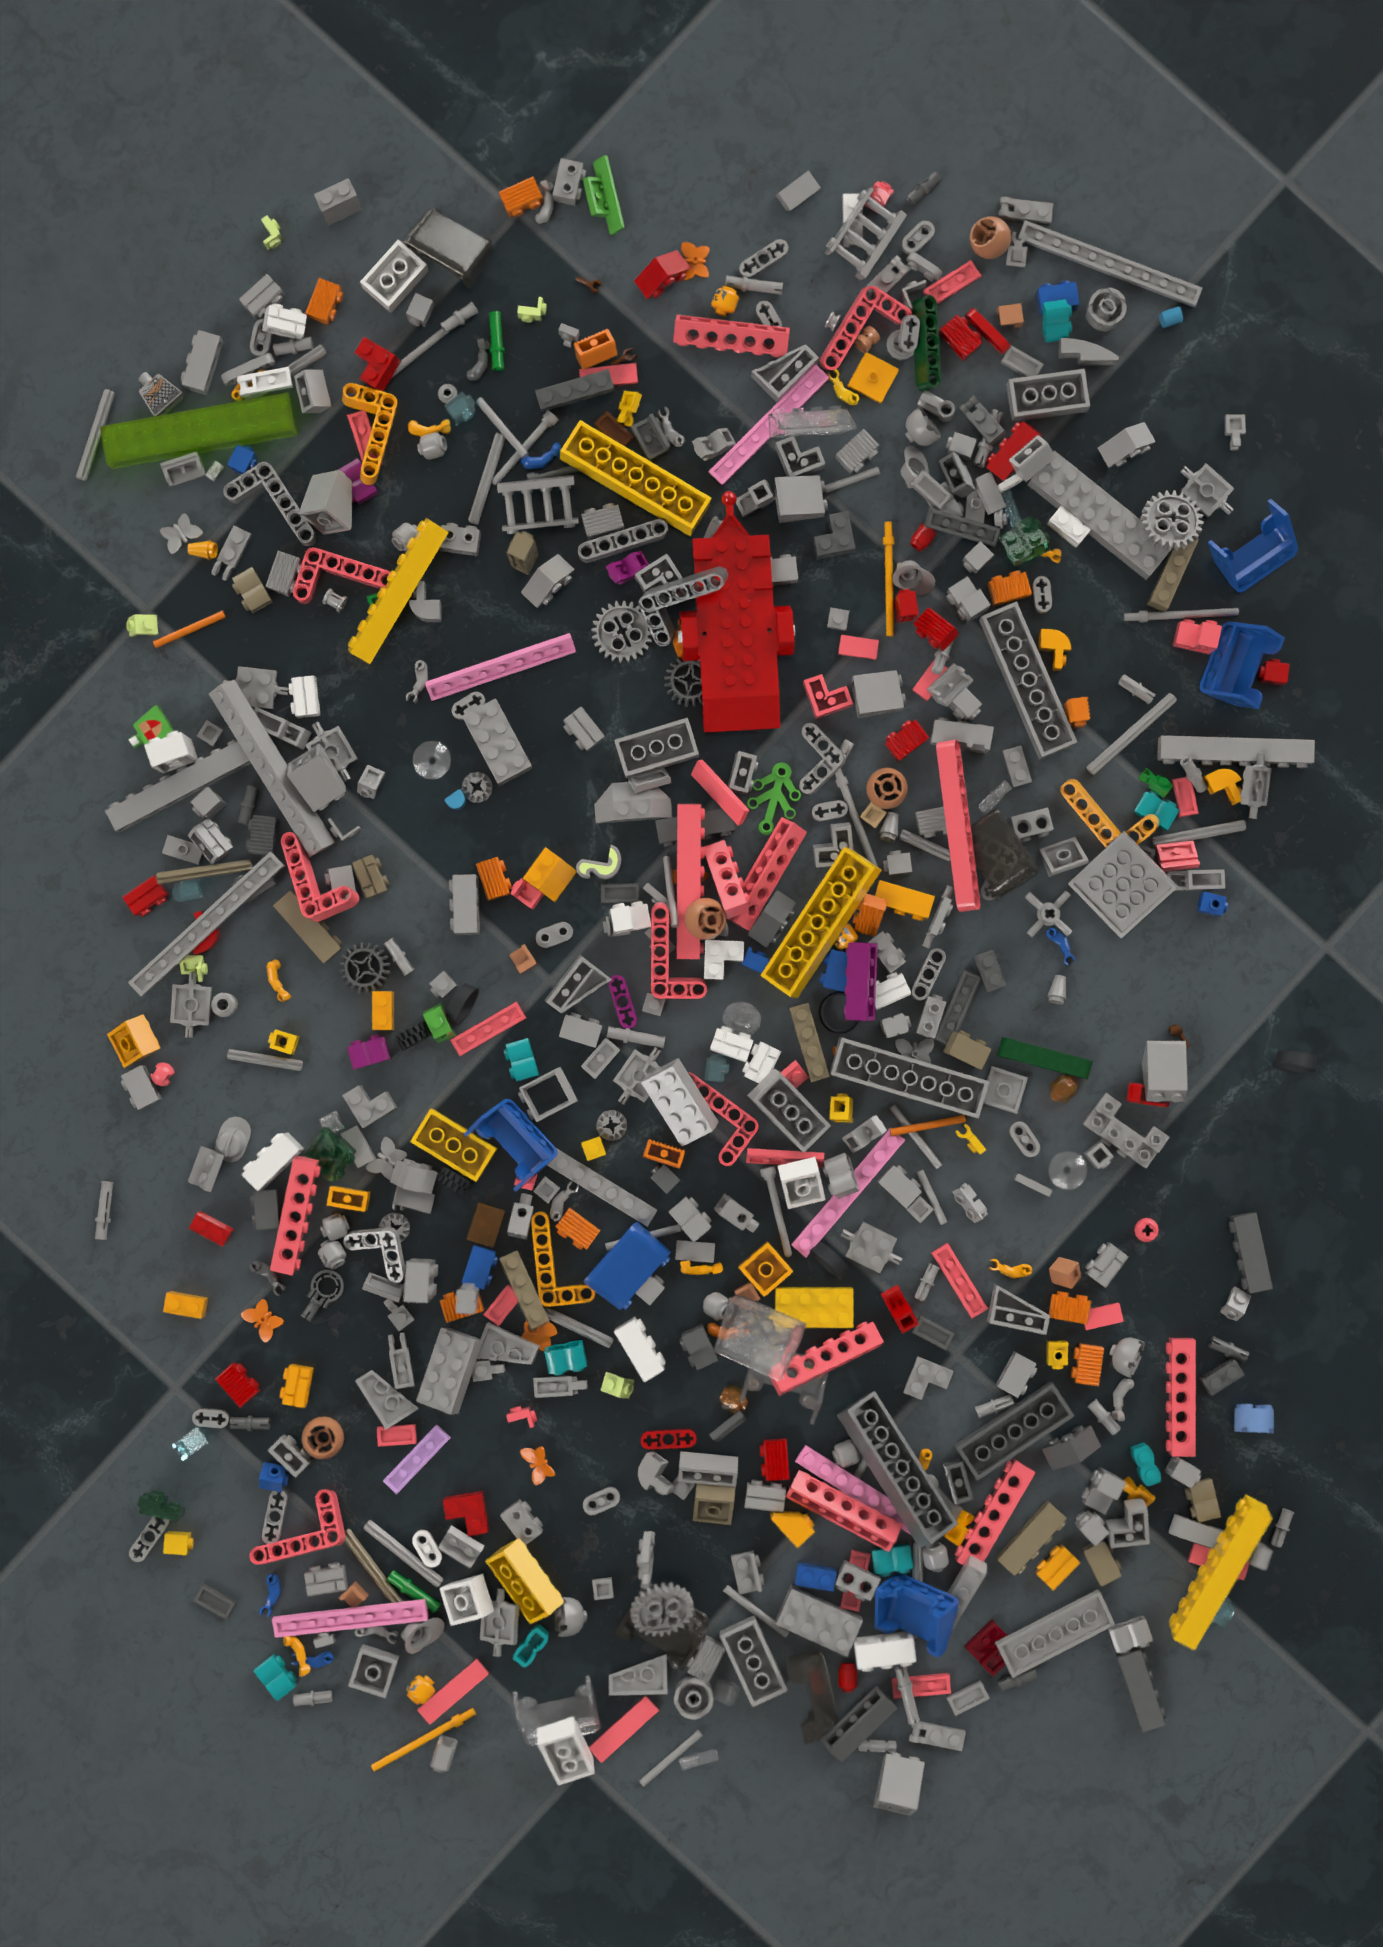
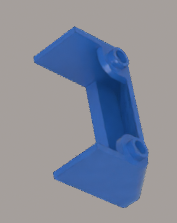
M1272 499L1268 500L1271 515L1266 517L1261 523L1262 533L1237 551L1232 553L1228 548L1221 549L1212 540L1208 542L1215 564L1237 592H1244L1292 559L1298 552V545L1289 514Z
M504 1099L483 1114L464 1133L467 1137L476 1130L481 1138L490 1139L494 1137L519 1164L515 1168V1173L521 1182L514 1188L515 1192L535 1177L558 1154L555 1146L516 1103L510 1099Z

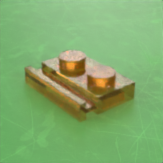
M478 1202L467 1240L493 1248L505 1210Z

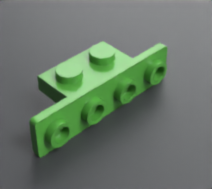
M603 155L593 162L596 177H586L583 179L591 216L606 217L609 233L614 235L624 229V223L608 156Z

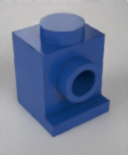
M749 947L742 966L762 974L770 960L765 958L767 954L758 950L753 953L751 952L752 948Z

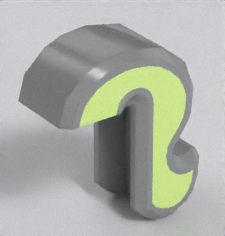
M611 845L608 863L582 859L576 865L577 873L585 879H589L592 872L600 879H611L619 872L622 860L621 854L617 847Z

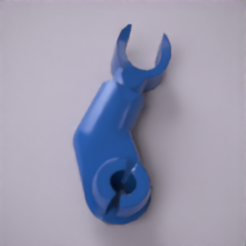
M557 442L549 452H546L541 457L527 456L521 459V463L526 469L543 468L553 460L554 456L560 457L561 445Z
M1054 927L1048 928L1046 931L1047 938L1060 946L1061 952L1065 956L1064 963L1069 966L1066 959L1072 957L1075 962V957L1070 953L1071 948L1067 937Z
M270 1574L266 1578L269 1596L266 1600V1605L259 1611L260 1616L263 1615L265 1608L269 1610L267 1617L272 1615V1606L275 1605L281 1594L279 1578L276 1574Z
M326 1651L315 1657L306 1656L307 1660L305 1662L310 1667L320 1668L332 1663L334 1656L331 1652ZM293 1661V1662H291V1664H292V1665H298L299 1662Z

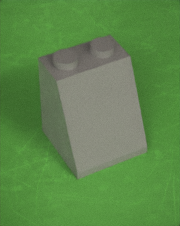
M340 470L312 475L298 514L324 535L351 530L352 481Z
M820 475L775 477L774 493L779 523L824 517L825 511H828L827 500H823L822 492H825L824 481H820Z
M897 670L855 675L850 681L858 719L902 711L904 705H906L905 694H901L900 686H903L902 677L897 674Z
M320 743L288 763V778L313 812L318 809L319 811L325 809L329 802L334 799L339 800L345 795L346 785Z
M1147 1041L1142 1059L1146 1101H1185L1188 1091L1186 1041Z
M895 1752L886 1754L882 1762L873 1807L911 1816L917 1810L925 1762H921L919 1758L909 1756L908 1759L903 1758L901 1754Z

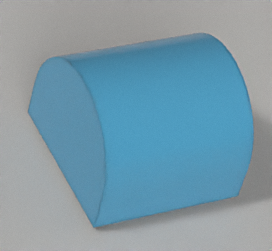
M1179 306L1163 311L1158 315L1163 328L1183 322V315Z
M457 790L448 796L445 802L451 809L460 810L466 804V797L461 790Z

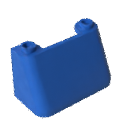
M635 1222L583 1282L619 1310L622 1308L626 1310L633 1302L631 1300L632 1296L660 1265L664 1267L671 1259L668 1256L671 1251L639 1222Z
M904 1574L891 1576L875 1589V1629L885 1634H891L900 1628L928 1641L926 1650L931 1655L939 1658L945 1653L958 1611V1599Z

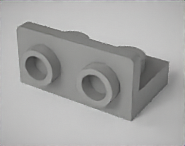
M201 1146L188 1182L211 1192L224 1155L218 1151Z
M452 1525L438 1546L439 1550L468 1568L472 1567L484 1548V1545Z
M753 1550L731 1555L739 1595L753 1591L762 1592L761 1586H764L765 1583L763 1574H759L757 1567L761 1566L759 1556L754 1555Z

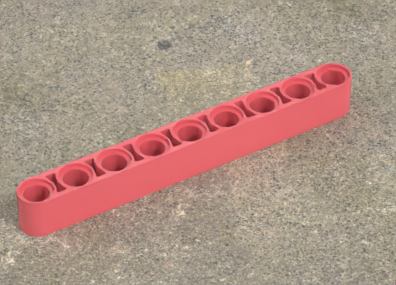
M957 739L938 742L936 750L956 904L959 912L979 910L980 895L960 744Z

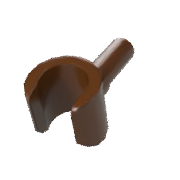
M578 276L575 280L590 287L592 293L599 292V290L593 288V284L602 285L599 280L591 282Z
M634 348L626 349L620 358L611 362V365H617L625 360L636 359L638 355L631 357L630 351Z
M1175 1024L1169 1027L1172 1037L1178 1035L1181 1041H1186V1048L1191 1046L1184 1037L1183 1030L1179 1025Z

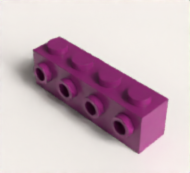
M848 942L846 950L848 963L845 971L847 976V985L845 987L846 1005L844 1007L845 1020L875 1021L878 943Z

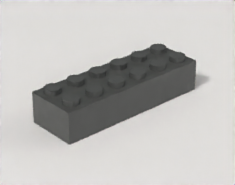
M1049 1381L954 1444V1446L978 1481L1073 1418L1074 1414L1054 1384Z

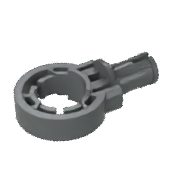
M322 1270L311 1281V1291L307 1297L311 1298L316 1290L317 1292L300 1315L306 1318L310 1312L306 1319L310 1322L322 1305L324 1308H327L331 1302L336 1301L343 1293V1279L333 1270ZM324 1273H330V1275H324V1278L330 1277L334 1279L336 1286H338L337 1279H339L341 1289L338 1295H335L338 1288L331 1295H323L318 1288L322 1277L316 1282L317 1277ZM319 1295H321L322 1298H321V1300L318 1302L316 1299L318 1298Z

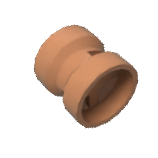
M866 326L862 334H858L854 344L861 352L867 353L871 349V345H875L880 340V336L873 327Z

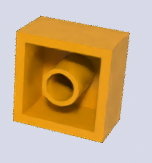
M768 1241L738 1266L764 1297L793 1272Z

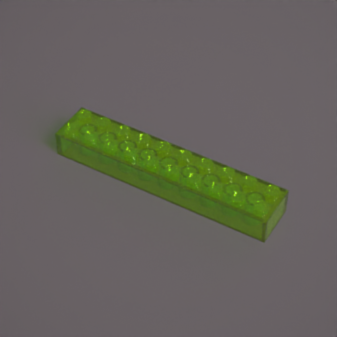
M288 392L100 426L106 464L111 469L180 457L196 451L197 453L235 447L237 444L241 446L298 435L292 398Z

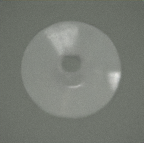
M424 742L417 747L413 754V766L417 773L424 778H440L450 768L451 755L448 749L440 742ZM432 757L435 758L436 763L430 764L429 759Z
M735 1002L725 1009L723 1022L726 1027L733 1029L732 1032L737 1035L740 1032L750 1035L760 1027L761 1016L753 1005L746 1002Z
M1064 1151L1055 1155L1051 1160L1049 1176L1057 1187L1066 1190L1075 1189L1086 1179L1087 1165L1079 1154ZM1066 1166L1070 1168V1172L1068 1174L1064 1173V1168Z

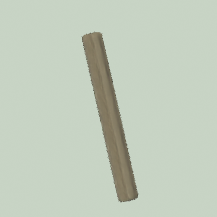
M247 859L160 872L156 874V880L158 884L250 871L252 863Z
M351 1529L345 1530L344 1541L389 1602H404Z

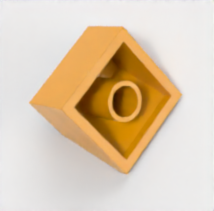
M545 847L523 879L555 902L577 871Z
M144 1014L125 1021L107 1034L124 1068L150 1056L160 1049L158 1040L154 1036Z
M800 1511L770 1512L773 1522L797 1548L815 1532L813 1520L807 1513L803 1515Z

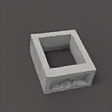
M561 1067L519 1088L521 1092L518 1093L522 1103L526 1102L529 1107L527 1110L531 1120L535 1119L536 1122L578 1101ZM556 1075L568 1101L539 1115L527 1089Z

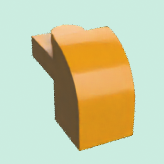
M1041 629L1039 632L1038 651L1053 652L1052 671H1060L1062 666L1066 665V655H1063V652H1070V641L1061 631Z
M1219 769L1203 777L1210 795L1225 789L1232 805L1241 802L1240 794L1242 790L1235 783L1242 779L1236 772L1229 769Z

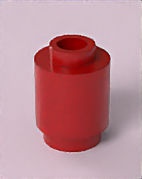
M921 523L912 535L910 545L919 552L927 549L937 535L935 529L924 527V523Z
M840 1663V1668H838V1687L842 1688L843 1692H853V1689L857 1688L858 1681L856 1663Z

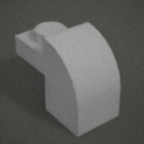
M728 428L717 429L707 437H699L692 441L696 454L703 458L704 461L713 459L736 445Z
M764 479L748 488L749 491L739 496L736 504L742 516L745 517L759 508L766 507L776 497L767 480Z
M419 581L413 591V597L417 598V600H409L413 613L417 618L425 622H442L441 601L426 600V584L424 581Z
M877 1115L854 1128L842 1139L851 1152L855 1153L885 1133L887 1129Z
M655 1451L647 1453L639 1465L638 1478L645 1490L655 1487L656 1492L667 1495L674 1491L676 1485L661 1475L669 1462Z

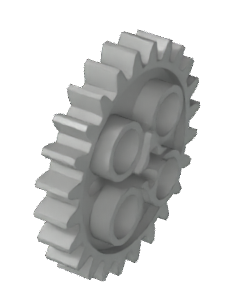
M1166 490L1164 496L1159 492L1157 498L1152 496L1150 501L1146 502L1142 510L1143 514L1140 517V520H1142L1140 526L1146 527L1143 534H1150L1147 540L1154 539L1153 545L1160 543V549L1164 545L1167 546L1168 551H1170L1172 546H1174L1176 551H1178L1180 546L1185 549L1187 544L1191 546L1194 540H1197L1198 534L1202 531L1200 527H1202L1204 522L1200 520L1203 514H1198L1201 508L1194 507L1196 501L1189 502L1190 496L1186 499L1183 498V492L1179 496L1176 495L1175 490L1172 495L1169 494L1168 490Z
M615 601V607L608 604L609 610L602 608L603 615L596 614L599 621H593L597 628H592L591 631L597 634L592 636V640H598L594 644L595 647L601 646L599 653L605 651L606 659L611 655L612 662L619 658V662L622 663L623 658H626V661L629 663L630 657H633L636 661V654L643 656L642 649H649L646 643H652V640L648 638L652 634L648 631L649 627L642 612H639V606L634 609L633 602L626 606L625 601H623L622 606H619V603ZM624 615L632 617V621L628 624L623 623L621 619ZM614 617L618 618L622 629L627 630L626 637L630 642L631 647L627 646L623 635L618 634L619 627L615 622ZM611 623L615 626V629L612 632H607L604 629L605 625ZM638 632L641 635L640 639L633 641L630 638L631 633ZM620 640L624 645L621 649H615L613 643Z
M662 1583L661 1587L654 1584V1589L652 1590L647 1587L646 1593L641 1591V1597H635L636 1602L632 1603V1609H630L632 1622L635 1628H639V1632L645 1631V1635L652 1632L653 1637L659 1633L660 1637H662L664 1632L670 1635L671 1630L678 1632L677 1627L684 1628L683 1622L689 1623L688 1617H693L694 1604L690 1593L686 1592L685 1588L680 1589L679 1585L673 1588L672 1583L665 1587V1584Z

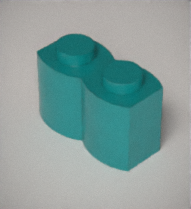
M1066 299L1044 302L1042 306V327L1045 342L1069 338V333H1072V325L1069 321V317L1072 316L1071 305L1067 304Z
M1154 791L1144 792L1133 813L1141 818L1148 814L1157 816L1159 819L1158 827L1167 831L1179 812L1176 808L1177 805L1169 800L1166 802L1159 799L1160 795Z
M529 1038L506 1044L507 1049H504L506 1060H510L512 1065L509 1068L512 1079L515 1078L516 1082L539 1076Z
M582 1340L551 1345L544 1349L549 1374L558 1376L564 1374L567 1370L579 1372L587 1367Z
M1144 1442L1131 1446L1130 1454L1135 1464H1137L1139 1479L1147 1487L1161 1482L1160 1471L1154 1464V1455L1150 1447Z
M909 1543L895 1544L889 1552L881 1547L871 1549L874 1573L879 1574V1577L891 1575L890 1572L898 1571V1574L910 1572L909 1569L913 1568Z
M540 1624L533 1626L527 1638L517 1646L513 1659L522 1667L528 1666L534 1660L536 1652L540 1651L547 1643L549 1631Z
M273 1653L255 1667L254 1673L266 1686L273 1698L278 1701L296 1687L297 1677L291 1670L288 1672L285 1669V1662L282 1657L276 1656Z

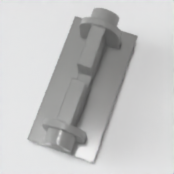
M966 1182L960 1188L952 1191L957 1203L964 1208L967 1217L974 1223L984 1219L983 1217L988 1214L986 1212L987 1208L980 1199L973 1202L972 1199L977 1195Z

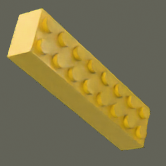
M581 420L560 451V460L689 536L692 535L710 506L711 497Z
M844 847L760 976L789 997L798 998L882 870L853 849Z
M1246 1494L1243 1499L1237 1502V1510L1233 1516H1229L1226 1522L1227 1527L1224 1532L1219 1533L1214 1549L1211 1548L1209 1550L1206 1563L1202 1564L1198 1569V1576L1195 1581L1190 1583L1188 1587L1189 1592L1186 1597H1182L1180 1600L1178 1611L1170 1617L1169 1626L1174 1640L1193 1650L1198 1646L1272 1519L1265 1504Z

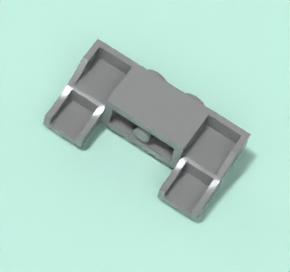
M1105 1093L1085 1118L1082 1125L1101 1137L1100 1142L1106 1146H1114L1117 1149L1116 1153L1123 1158L1128 1156L1142 1167L1147 1168L1156 1154L1163 1148L1169 1136L1155 1126H1152L1143 1138L1113 1117L1122 1103Z

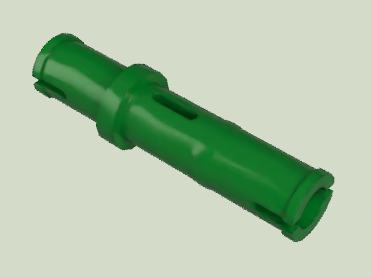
M494 311L489 313L490 354H492V370L501 371L504 370L503 353H505V348L502 345L501 312Z
M395 1570L388 1576L387 1581L399 1588V1592L402 1594L406 1593L414 1600L426 1599L427 1609L433 1614L440 1606V1602H437L412 1584L410 1579H405Z

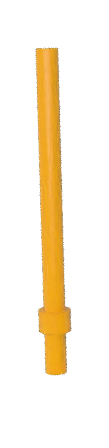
M890 521L885 522V537H883V546H885L887 637L894 636V537H892V522Z
M471 1708L460 1715L456 1714L451 1717L450 1721L371 1764L373 1771L379 1770L453 1727L457 1728L463 1725L464 1721L476 1715L475 1710Z

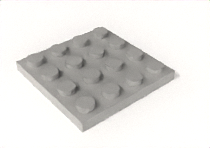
M1125 831L1068 883L1121 939L1178 887Z

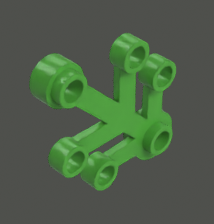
M786 763L776 764L770 775L761 780L756 779L753 782V789L761 791L765 785L775 781L772 789L756 798H750L747 802L748 807L754 810L761 803L770 799L765 820L759 824V831L763 835H770L774 830L772 819L777 801L781 805L786 819L792 820L796 815L795 810L790 807L781 791L782 783H784L790 793L789 798L792 801H798L801 797L800 791L795 789L790 780L791 768ZM784 769L785 774L779 775L778 770ZM760 782L762 787L757 789L754 784ZM793 792L798 793L799 797L797 799L792 798L791 794ZM751 800H755L757 802V805L755 807L750 806L749 803ZM791 810L794 813V815L792 817H788L786 815V812ZM769 824L770 829L767 831L764 830L763 825Z

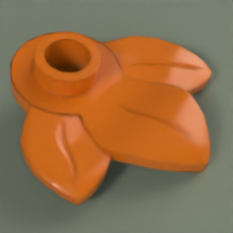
M525 1321V1332L521 1337L540 1345L539 1349L544 1351L545 1347L551 1346L550 1337L558 1332L556 1327L550 1322L531 1331L527 1321Z

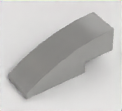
M1061 338L1058 343L1059 358H1078V365H1116L1119 360V356L1088 341Z
M255 707L254 712L269 735L304 750L305 744H307L311 736L310 731Z
M1224 869L1165 872L1178 886L1174 891L1225 889Z

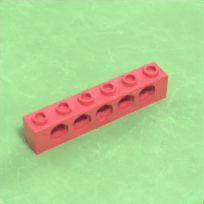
M676 315L673 342L679 346H688L690 344L702 349L715 347L719 351L732 349L737 353L748 351L753 352L755 355H764L765 353L781 358L787 354L790 328ZM695 329L699 334L692 336L689 334V330ZM715 332L717 337L710 338L708 333ZM728 334H734L736 336V339L729 340L726 336ZM752 336L755 338V341L749 343L745 338ZM770 338L774 343L767 345L764 340Z
M781 817L744 881L745 888L742 890L744 894H748L751 904H748L749 912L729 918L728 920L750 932L807 833L794 822Z
M297 1155L293 1158L270 1271L293 1275L296 1270L299 1271L301 1259H299V1254L303 1252L305 1246L303 1235L307 1233L309 1222H306L307 1216L311 1215L313 1204L310 1201L311 1197L315 1196L317 1185H314L315 1178L319 1177L321 1166H318L319 1160ZM301 1174H305L308 1177V1183H303L300 1180ZM296 1193H302L305 1200H297ZM292 1212H298L301 1215V1219H294ZM288 1231H295L297 1238H291L288 1235ZM290 1249L293 1252V1256H286L284 1250Z
M863 1322L853 1332L847 1330L839 1335L840 1338L836 1340L831 1338L823 1342V1346L818 1349L816 1346L806 1351L805 1355L801 1357L796 1355L789 1359V1363L785 1365L780 1363L772 1367V1371L768 1376L778 1395L781 1396L880 1347L884 1341L874 1322L869 1324ZM855 1337H861L864 1344H857ZM838 1345H844L847 1348V1352H840ZM827 1353L830 1360L824 1361L821 1358V1354ZM804 1362H811L813 1369H806ZM793 1370L796 1373V1377L790 1378L786 1371Z
M1169 1338V1343H1166V1354H1169V1362H1166V1373L1169 1374V1381H1166V1393H1169V1401H1166V1412H1169V1420H1166V1431L1169 1432V1440H1166V1451H1169L1171 1456L1196 1457V1340L1193 1338ZM1183 1353L1185 1356L1184 1361L1177 1363L1176 1356ZM1179 1373H1184L1185 1378L1182 1382L1176 1381V1376ZM1179 1392H1183L1185 1395L1184 1400L1181 1402L1176 1400V1395ZM1181 1411L1184 1412V1419L1182 1421H1177V1413ZM1179 1431H1184V1438L1178 1441L1176 1434Z
M1014 1458L1006 1463L1003 1469L1005 1471L1004 1475L996 1480L993 1494H989L985 1499L984 1505L986 1506L982 1512L979 1511L974 1519L976 1523L973 1528H969L965 1542L960 1547L958 1546L954 1553L958 1563L964 1565L969 1555L984 1562L1036 1472ZM1015 1476L1018 1478L1017 1484L1009 1485V1478ZM1002 1493L1008 1494V1499L1005 1502H999L998 1500L999 1495ZM992 1510L998 1511V1516L995 1519L989 1518V1512ZM982 1527L989 1529L985 1536L979 1535V1530ZM971 1544L979 1545V1549L976 1552L969 1551Z
M800 1470L794 1477L785 1496L888 1552L894 1545L902 1527V1524L895 1519L883 1515L878 1510L864 1505L861 1501L847 1496L844 1492L836 1490L827 1483L819 1481Z

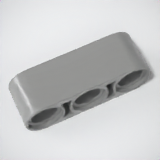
M936 948L927 954L911 988V996L915 1000L920 1001L928 997L946 959V954L942 949ZM933 952L940 953V962L936 963L932 960ZM926 969L933 972L931 980H927L923 976V972ZM916 987L924 988L925 994L923 997L916 996Z

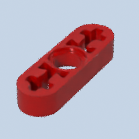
M972 308L965 315L967 321L999 353L1005 354L1011 348L1009 342L977 310Z
M691 1429L646 1431L642 1434L640 1442L645 1449L689 1448L696 1443V1434ZM676 1433H680L679 1437H685L686 1433H689L693 1439L690 1440V1443H686V1440H680V1444H676ZM657 1434H661V1445H657L658 1441H652L651 1445L644 1442L647 1435H651V1438L655 1439ZM664 1435H673L674 1442L669 1445L663 1442Z

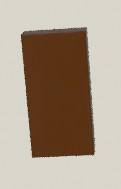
M608 411L594 423V426L601 433L625 447L634 439V436Z

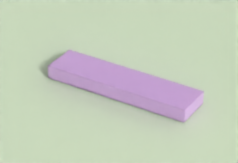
M436 1424L383 1482L397 1494L451 1437Z

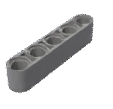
M656 519L584 542L578 548L579 558L581 561L589 563L662 540L668 534V525L664 520ZM659 525L665 529L660 534L654 531V528ZM639 531H643L647 535L644 539H638L636 534ZM621 537H626L628 543L620 545L618 540ZM608 543L610 548L607 551H603L600 549V545ZM586 548L592 551V554L588 557L581 554Z

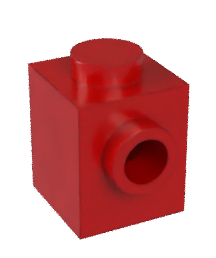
M1269 659V661L1264 662L1259 667L1258 677H1261L1260 683L1285 685L1288 680L1289 664L1280 663L1279 659Z

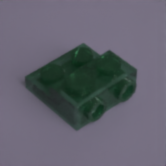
M1032 515L1014 523V529L998 536L1000 544L1014 566L1050 551L1048 544L1050 537L1046 531H1041L1042 525L1039 519L1034 520Z
M323 1126L303 1157L319 1160L318 1166H321L320 1174L327 1181H336L345 1175V1167L354 1162V1154L357 1150L345 1139H340L328 1126Z
M157 1490L144 1493L143 1496L139 1497L137 1507L140 1508L139 1514L176 1522L184 1516L186 1508L181 1507V1504L177 1502L167 1504L169 1496Z

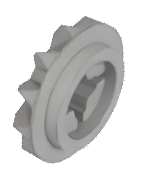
M896 330L887 340V351L891 354L892 358H896L899 361L908 360L914 355V351L900 352L899 346H896V344H899L900 330ZM908 335V340L904 341V344L907 345L906 349H908V346H912V342L909 341L910 335Z
M480 772L470 773L464 778L462 784L463 794L469 801L474 803L487 800L493 789L490 778ZM482 780L480 787L484 792L477 790L473 793L474 788L470 783L478 784Z
M608 1110L599 1116L596 1124L597 1131L602 1138L615 1141L625 1134L627 1121L620 1112ZM609 1117H611L613 1123H620V1125L614 1127V1134L610 1128L603 1127L609 1124Z
M389 1213L382 1218L379 1228L391 1227L390 1220H392L394 1225L402 1224L397 1229L400 1242H402L409 1234V1222L400 1213ZM388 1233L386 1235V1238H389L391 1241L393 1239V1236H389Z

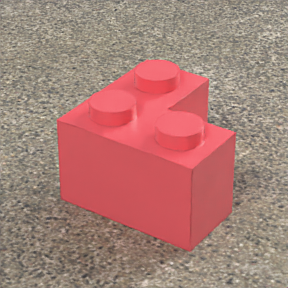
M1184 619L1177 624L1173 646L1210 655L1218 647L1222 626L1217 625V622L1206 620V622L1197 625L1193 620Z
M822 674L806 679L803 682L815 719L850 708L853 705L847 686L828 692Z

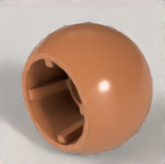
M984 217L972 227L969 237L970 245L978 256L984 259H996L1009 248L1011 243L1010 229L998 217Z
M881 768L869 777L866 791L869 800L875 806L881 809H893L905 800L908 784L903 774L898 770ZM883 776L891 777V778H885V779H883L882 781L877 780V779H879L880 777H883ZM896 781H897L898 784H899L900 791L897 790V783H896ZM890 783L893 786V790L891 792L884 791L883 784ZM874 786H879V792L882 795L880 798L877 796ZM893 794L897 797L891 801L884 800L885 797H890Z
M697 899L689 905L685 912V926L689 933L698 939H713L725 928V910L714 899ZM711 916V922L708 924L707 918Z
M330 1417L314 1418L309 1421L303 1430V1447L314 1458H331L343 1446V1429L336 1420ZM317 1426H325L320 1428L318 1431L313 1429ZM321 1432H326L329 1435L328 1441L320 1439ZM311 1436H314L317 1447L313 1444ZM329 1443L333 1446L331 1449L321 1450L322 1446H327Z

